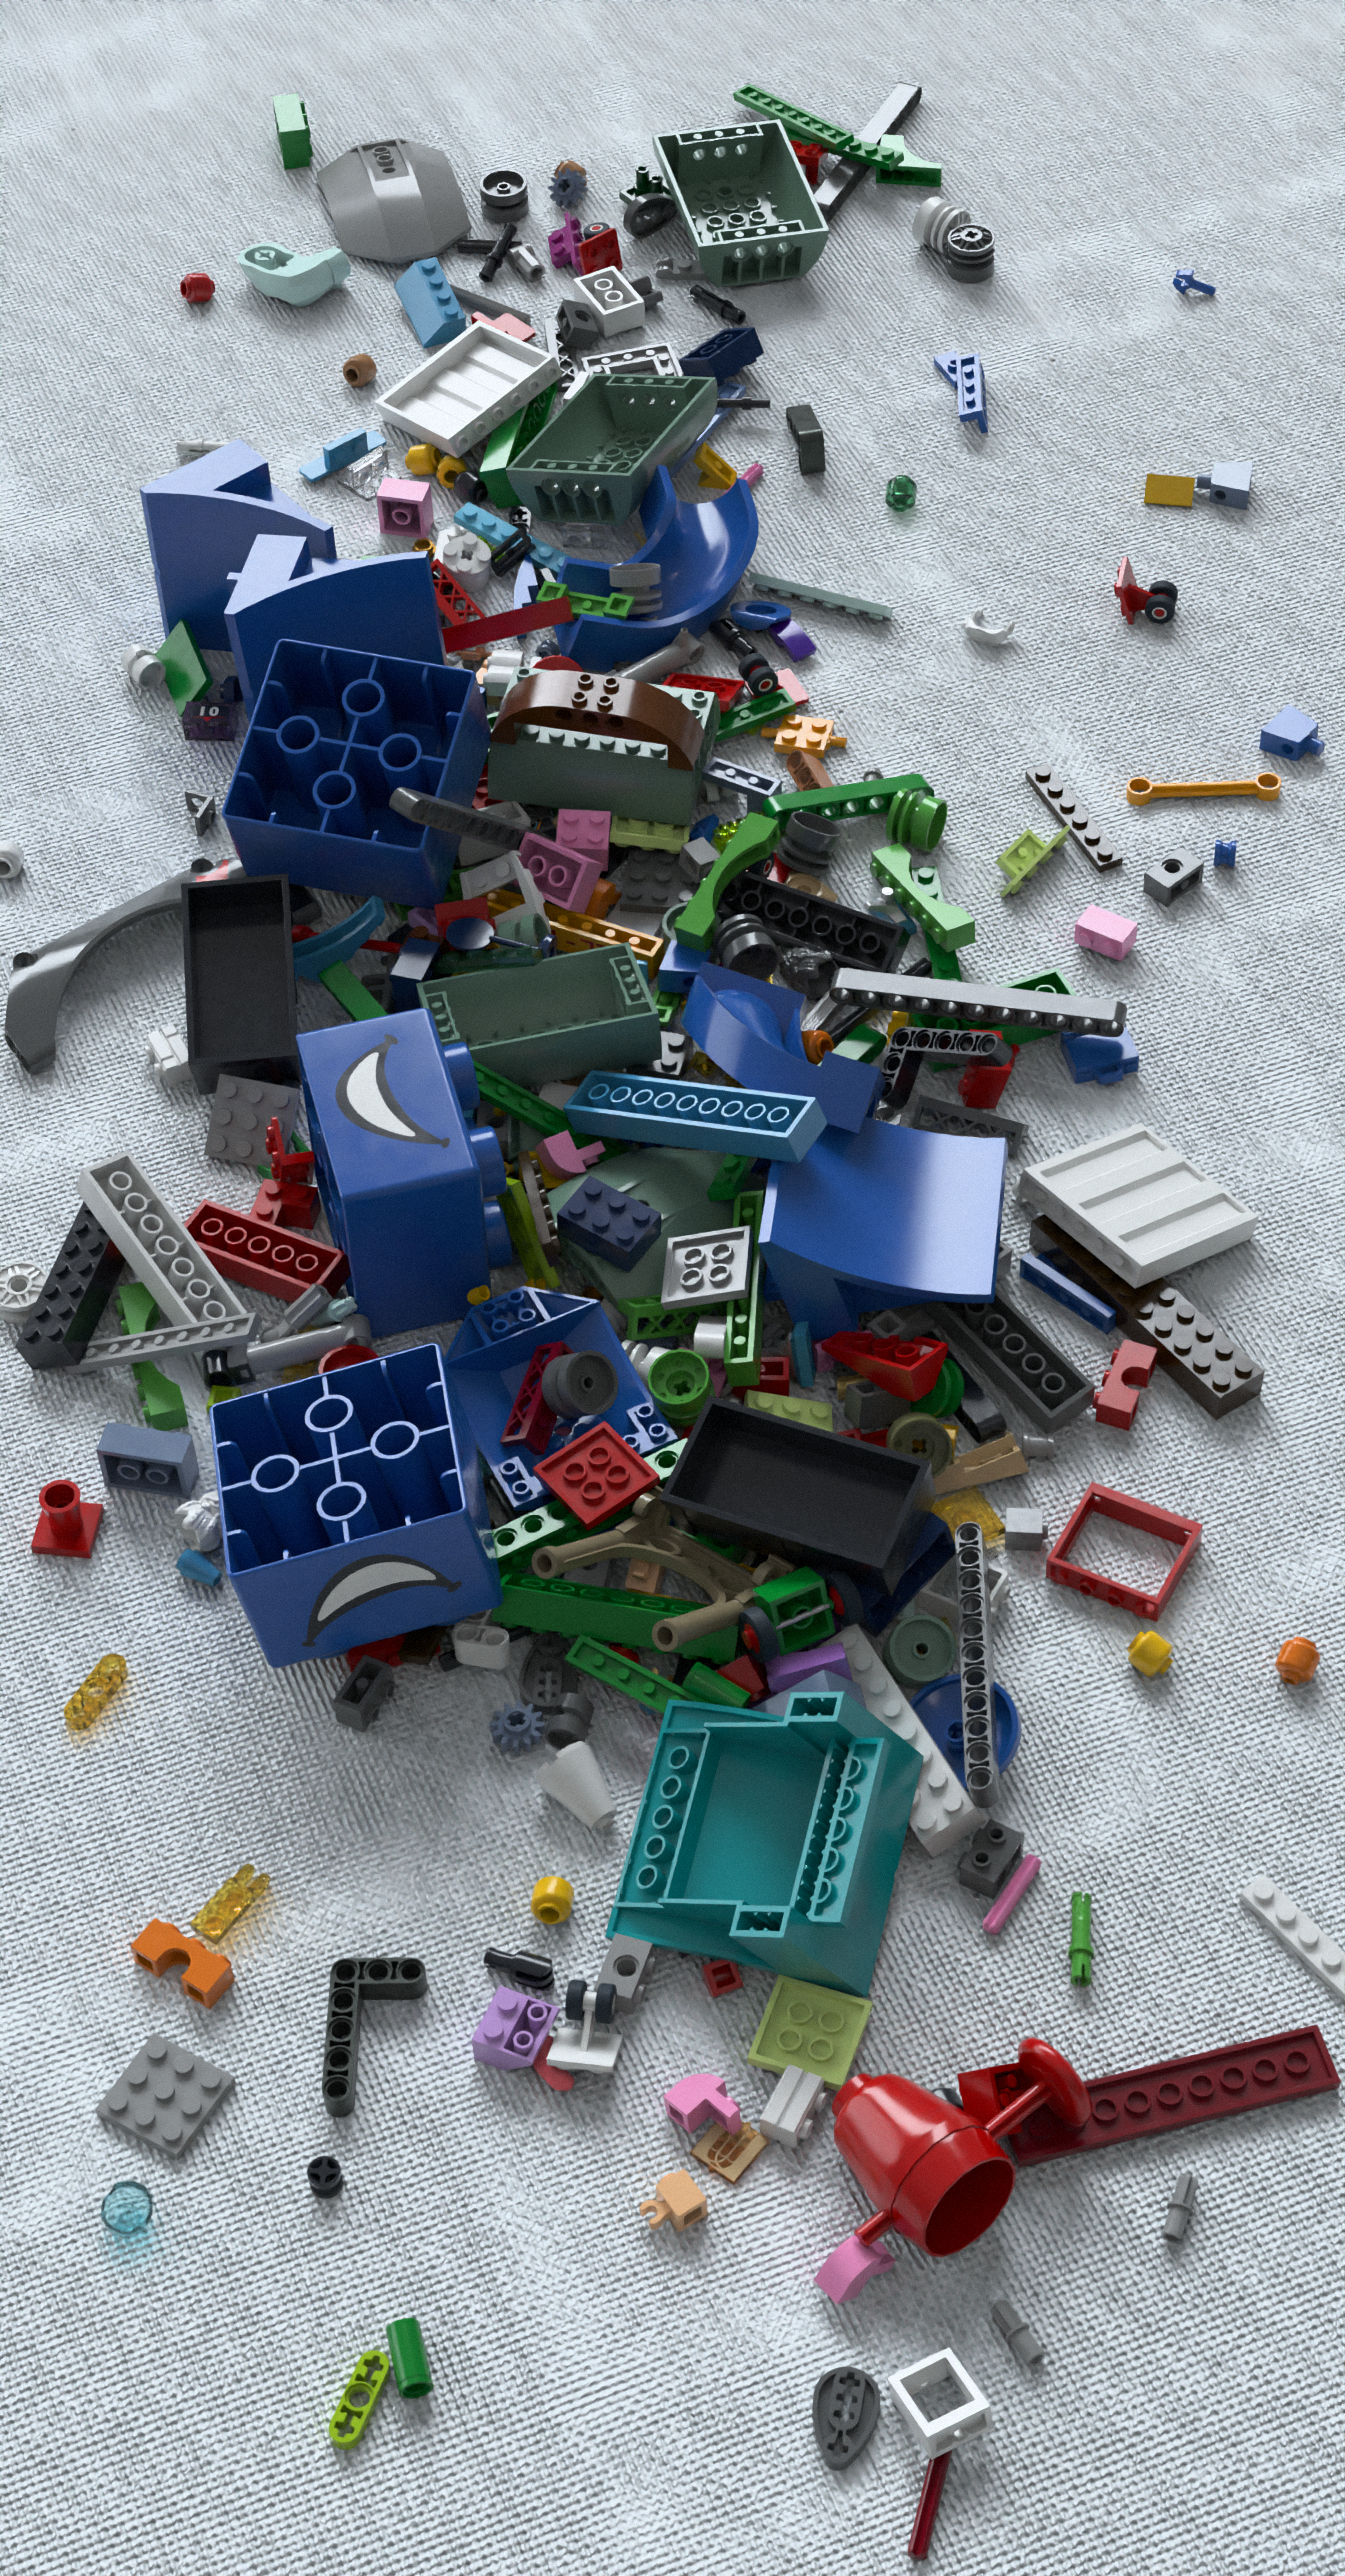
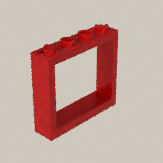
M1091 1482L1047 1558L1046 1578L1051 1579L1056 1584L1076 1589L1086 1596H1093L1106 1601L1111 1606L1131 1611L1141 1618H1148L1158 1622L1201 1543L1203 1525ZM1094 1511L1184 1546L1156 1598L1065 1562Z

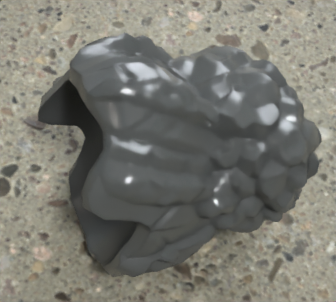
M807 947L793 948L791 952H787L786 955L782 956V961L779 963V973L783 979L794 985L802 994L815 1001L831 988V976L839 968L835 961H833L831 953L826 950L815 952Z

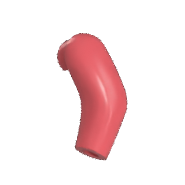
M547 2035L533 2066L536 2072L553 2089L564 2092L569 2091L574 2085V2077L567 2070L547 2065V2056L553 2043V2037Z

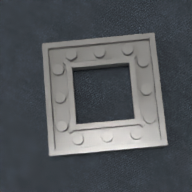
M670 342L581 358L583 371L588 372L589 377L594 373L621 374L654 367L657 375L684 376Z

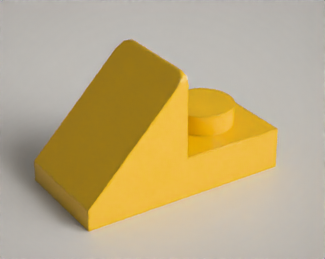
M705 442L697 448L693 460L697 467L703 470L697 485L728 490L734 484L737 472Z

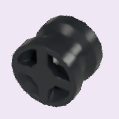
M320 2156L309 2164L307 2175L312 2193L322 2199H329L338 2195L343 2187V2177L338 2161L330 2156Z

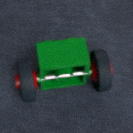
M805 1566L752 1589L756 1607L746 1609L739 1614V1627L749 1652L757 1662L762 1664L774 1660L778 1655L784 1656L836 1633L832 1614L841 1625L847 1627L863 1619L864 1609L859 1592L847 1573L838 1570L826 1575L823 1579L809 1567Z

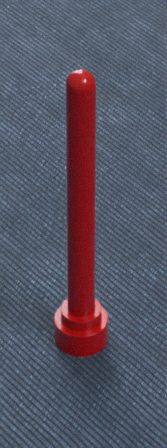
M296 925L292 930L293 943L300 942L320 933L314 932L309 926ZM368 939L359 949L399 954L401 944Z

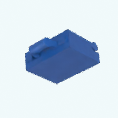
M1126 1023L1123 1034L1118 1037L1072 1032L1061 1033L1060 1049L1075 1084L1097 1080L1098 1084L1104 1085L1122 1081L1123 1074L1138 1072L1139 1054L1128 1032Z

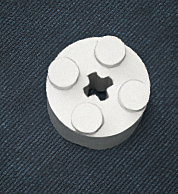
M467 533L464 536L452 539L443 547L442 564L466 592H475L482 589L489 580L491 551L488 545L477 538L475 534Z

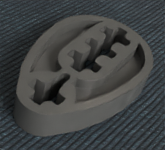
M648 193L635 198L624 214V229L637 239H644L661 230L678 212L674 200L660 193Z
M545 1633L535 1642L524 1659L519 1676V1693L523 1704L527 1707L532 1703L534 1705V1712H542L543 1715L552 1714L556 1697L560 1694H578L577 1669L568 1665L564 1660L570 1651V1647L562 1636L557 1633ZM549 1645H555L552 1657L549 1658L547 1649ZM552 1670L551 1698L546 1703L543 1701L545 1700L547 1671Z
M839 2367L830 2370L820 2378L814 2389L812 2420L816 2445L824 2464L835 2471L848 2468L861 2455L872 2437L880 2413L879 2388L869 2374L858 2368ZM848 2380H854L855 2387L852 2388L851 2392L852 2403L849 2405V2420L846 2421V2425L839 2424V2417L842 2415L845 2385ZM839 2437H842L844 2453H841L840 2458H834L833 2451L836 2448Z

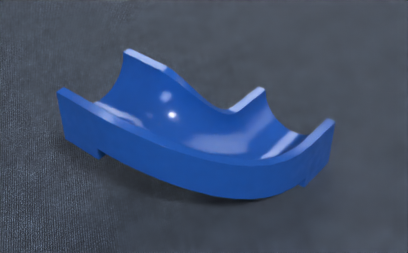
M702 961L680 1019L685 1030L699 1047L727 1074L746 1088L815 1097L828 1122L827 1125L859 1135L865 1116L874 1119L886 1082L881 1069L829 1051L825 1052L821 1066L809 1063L801 1036V1026L809 1006V1001L805 994Z

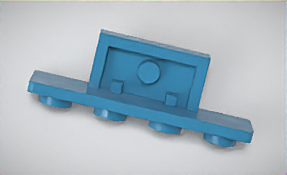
M360 427L323 446L324 455L300 467L299 473L313 483L386 446L387 441L376 431L373 430L366 433Z

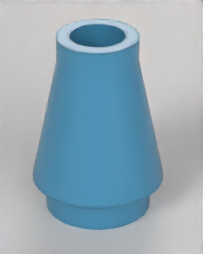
M190 1548L186 1549L176 1564V1569L180 1571V1575L207 1584L212 1588L219 1583L223 1575L197 1549L194 1551Z

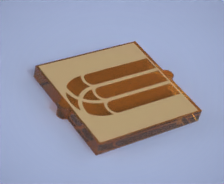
M741 2121L742 2128L733 2136L715 2122L690 2151V2156L705 2165L709 2173L715 2172L734 2186L770 2144V2140L751 2128L750 2122L744 2123Z

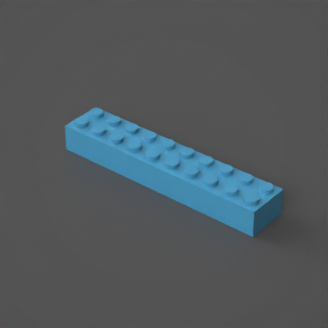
M596 1070L590 1071L563 1107L574 1131L577 1133L800 1163L828 1124L815 1097Z

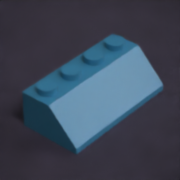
M433 257L414 262L394 284L397 295L423 348L451 342L466 331V317L437 258Z

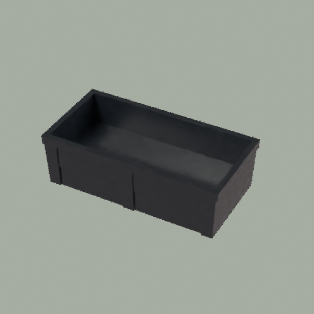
M288 873L181 883L188 1066L192 1072L199 1094H216L220 1074L255 1081L259 1079H272L275 1085H281L285 1079L297 1080L302 1085L296 1045V1035L298 1034L296 1010L298 994L293 958V911Z
M709 1395L659 1500L666 1506L684 1532L694 1535L698 1533L767 1556L774 1553L791 1564L802 1567L807 1566L812 1570L825 1574L842 1570L849 1575L854 1583L876 1589L878 1593L892 1597L937 1498L931 1473V1461Z

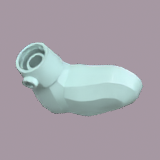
M270 242L248 247L237 257L244 274L262 293L285 300L298 308L313 303L329 289L341 288L342 282L350 277L351 267L346 255L336 247L315 253L313 256L301 257L280 244Z

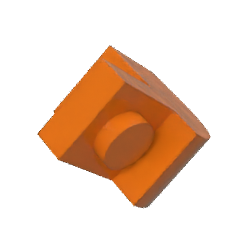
M598 878L584 915L604 921L609 904H617L622 892L615 890L616 884Z

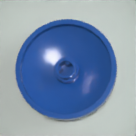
M960 1673L941 1677L929 1683L917 1692L909 1702L966 1791L969 1792L965 1780ZM994 1681L1000 1776L1010 1765L1018 1750L1021 1739V1720L1017 1707L1009 1694Z

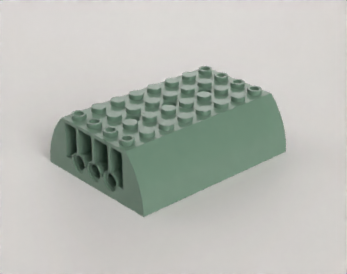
M780 119L652 135L653 149L702 270L714 286L720 288L803 277L814 266L825 248L829 229Z
M594 373L505 469L512 488L524 506L539 521L571 524L583 523L593 526L600 524L612 525L613 527L622 526L642 503L657 465L667 466L669 472L709 426L717 407L718 387L716 377Z
M515 666L504 698L513 686L524 678L552 670ZM649 684L681 701L701 723L705 736L693 772L668 768L667 745L523 724L516 745L491 742L488 799L517 801V803L569 810L611 811V816L690 826L703 782L702 770L708 764L721 720L718 695L715 692Z
M629 942L416 984L420 1007L427 1008L432 1012L442 1046L465 1042L471 1053L472 1060L520 1087L542 1086L546 1082L556 1080L567 1081L576 1076L588 1075L591 1070H622L627 1066L636 1064L648 1065L662 1059L659 1013Z

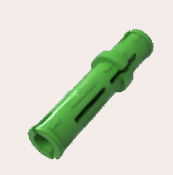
M1076 1892L1071 1896L1072 1936L1071 1946L1068 1949V1957L1071 1960L1070 1982L1077 1986L1078 1978L1080 1977V1987H1084L1092 1982L1091 1960L1094 1957V1948L1091 1946L1092 1897L1090 1894L1085 1893L1084 1901H1082V1892Z

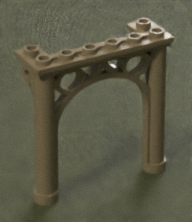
M658 1486L649 1490L648 1493L642 1494L637 1499L632 1509L635 1515L615 1527V1530L558 1547L546 1546L534 1552L532 1567L535 1573L543 1579L556 1577L561 1573L603 1560L626 1557L665 1566L700 1585L714 1600L713 1605L674 1618L658 1621L654 1625L652 1630L653 1641L660 1650L665 1652L678 1649L683 1643L739 1625V1614L746 1609L756 1607L752 1589L796 1571L797 1568L790 1562L771 1553L768 1556L767 1562L760 1564L753 1574L670 1526L672 1515L659 1500L663 1489Z

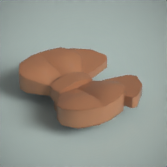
M476 647V650L457 651V656H461V659L477 661L481 658L487 659L493 652L485 651V647Z

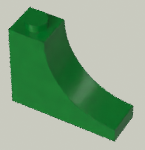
M882 134L880 146L903 152L904 161L891 171L876 167V183L941 187L942 163L926 161L913 155L906 148L903 135Z

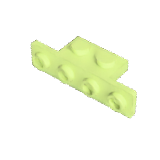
M1066 825L1048 845L1042 842L1028 828L995 861L1013 879L1000 895L1003 898L1009 892L1014 895L1023 886L1024 882L1022 879L1026 877L1029 880L1039 869L1036 864L1038 862L1045 864L1054 854L1051 849L1055 847L1058 850L1068 840L1065 835L1071 828Z

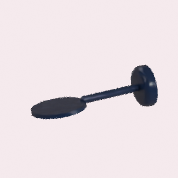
M472 917L455 920L446 930L448 943L462 951H479L494 942L536 953V960L555 957L558 941L557 936L552 934L545 935L539 947L494 936L493 928L489 923Z

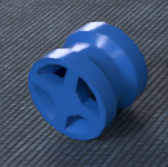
M1216 840L1213 866H1219L1220 864H1227L1229 867L1235 866L1237 841L1223 843L1221 840Z

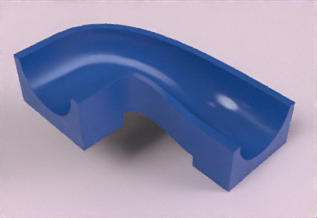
M657 465L639 508L640 518L647 538L646 544L633 557L619 564H607L565 557L555 583L566 584L569 591L609 598L611 593L621 591V588L610 585L609 568L634 563L659 564L661 566L662 582L652 585L651 589L662 591V596L654 599L662 600L663 608L647 614L628 615L625 620L581 613L579 619L574 618V621L554 626L561 655L572 659L582 669L610 672L615 661L627 662L629 660L632 663L638 662L670 645L680 633L681 628H687L688 632L696 639H699L709 630L710 623L718 620L733 600L756 547L759 521L747 480L737 479L733 487L718 499L706 503L693 504L676 498L667 466ZM655 616H657V619L655 621L641 620V618L644 617L653 619Z

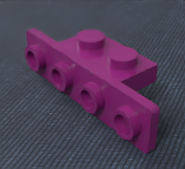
M569 212L564 213L566 226L554 231L548 237L551 261L555 268L558 269L572 260V265L583 276L578 244L584 241L580 230L582 225L576 216L572 217Z

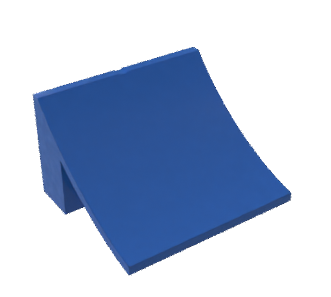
M240 438L140 488L152 564L155 569L154 575L165 639H167L180 619L188 621L199 649L232 652L224 612L231 598L227 577L229 572H242L257 534L307 537L311 557L337 559L333 526L311 516L276 487L270 480L268 461Z
M257 534L242 572H229L227 583L231 598L224 612V617L243 693L249 726L276 643L280 639H291L448 666L428 551L405 552L364 560L315 558L310 555L307 537Z
M865 1116L859 1135L826 1125L800 1163L771 1159L758 1241L767 1262L763 1290L766 1302L783 1300L794 1326L797 1322L808 1321L811 1341L830 1338L839 1331L857 1332L859 1313L933 1301L994 1303L1009 1147L1006 1138H979L933 1133L898 1126Z

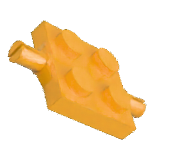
M784 715L783 721L777 729L763 726L761 730V737L776 739L774 752L790 754L794 750H800L816 758H824L826 751L831 746L846 748L847 737L833 736L834 721L823 718Z

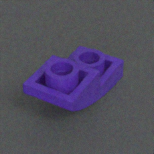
M791 618L777 622L767 628L779 648L784 647L794 663L815 654L817 648L800 626Z

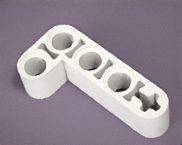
M700 1315L694 1333V1352L702 1358L724 1359L727 1316Z
M493 1609L472 1614L465 1620L456 1623L452 1636L455 1656L460 1663L491 1669H501L510 1664L512 1656L509 1635L506 1630L498 1628L500 1622L492 1621Z

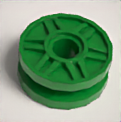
M945 1357L934 1388L922 1396L921 1399L915 1402L911 1401L910 1413H928L935 1418H947L955 1413L963 1398L964 1379L961 1370L954 1361Z

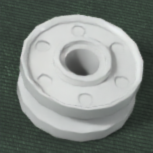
M20 1261L0 1268V1318L11 1323H27L48 1278L42 1267L32 1262Z

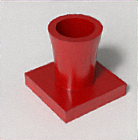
M55 1480L45 1485L39 1493V1503L42 1511L31 1543L32 1553L91 1559L104 1514L103 1504L80 1502V1489L74 1482L69 1480Z

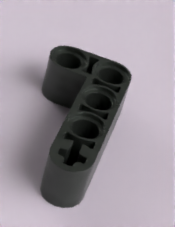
M810 404L786 407L787 425L798 447L801 474L825 472L823 431Z

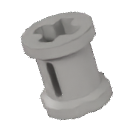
M1023 1433L1022 1455L1024 1459H1028L1029 1456H1047L1048 1459H1053V1433H1048L1047 1436H1029L1028 1433Z

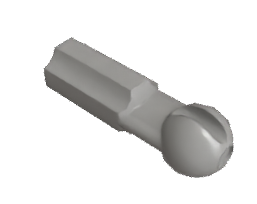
M314 1283L284 1312L286 1319L280 1325L269 1326L263 1330L260 1338L261 1344L286 1338L296 1329L304 1330L333 1301L331 1295L322 1285Z

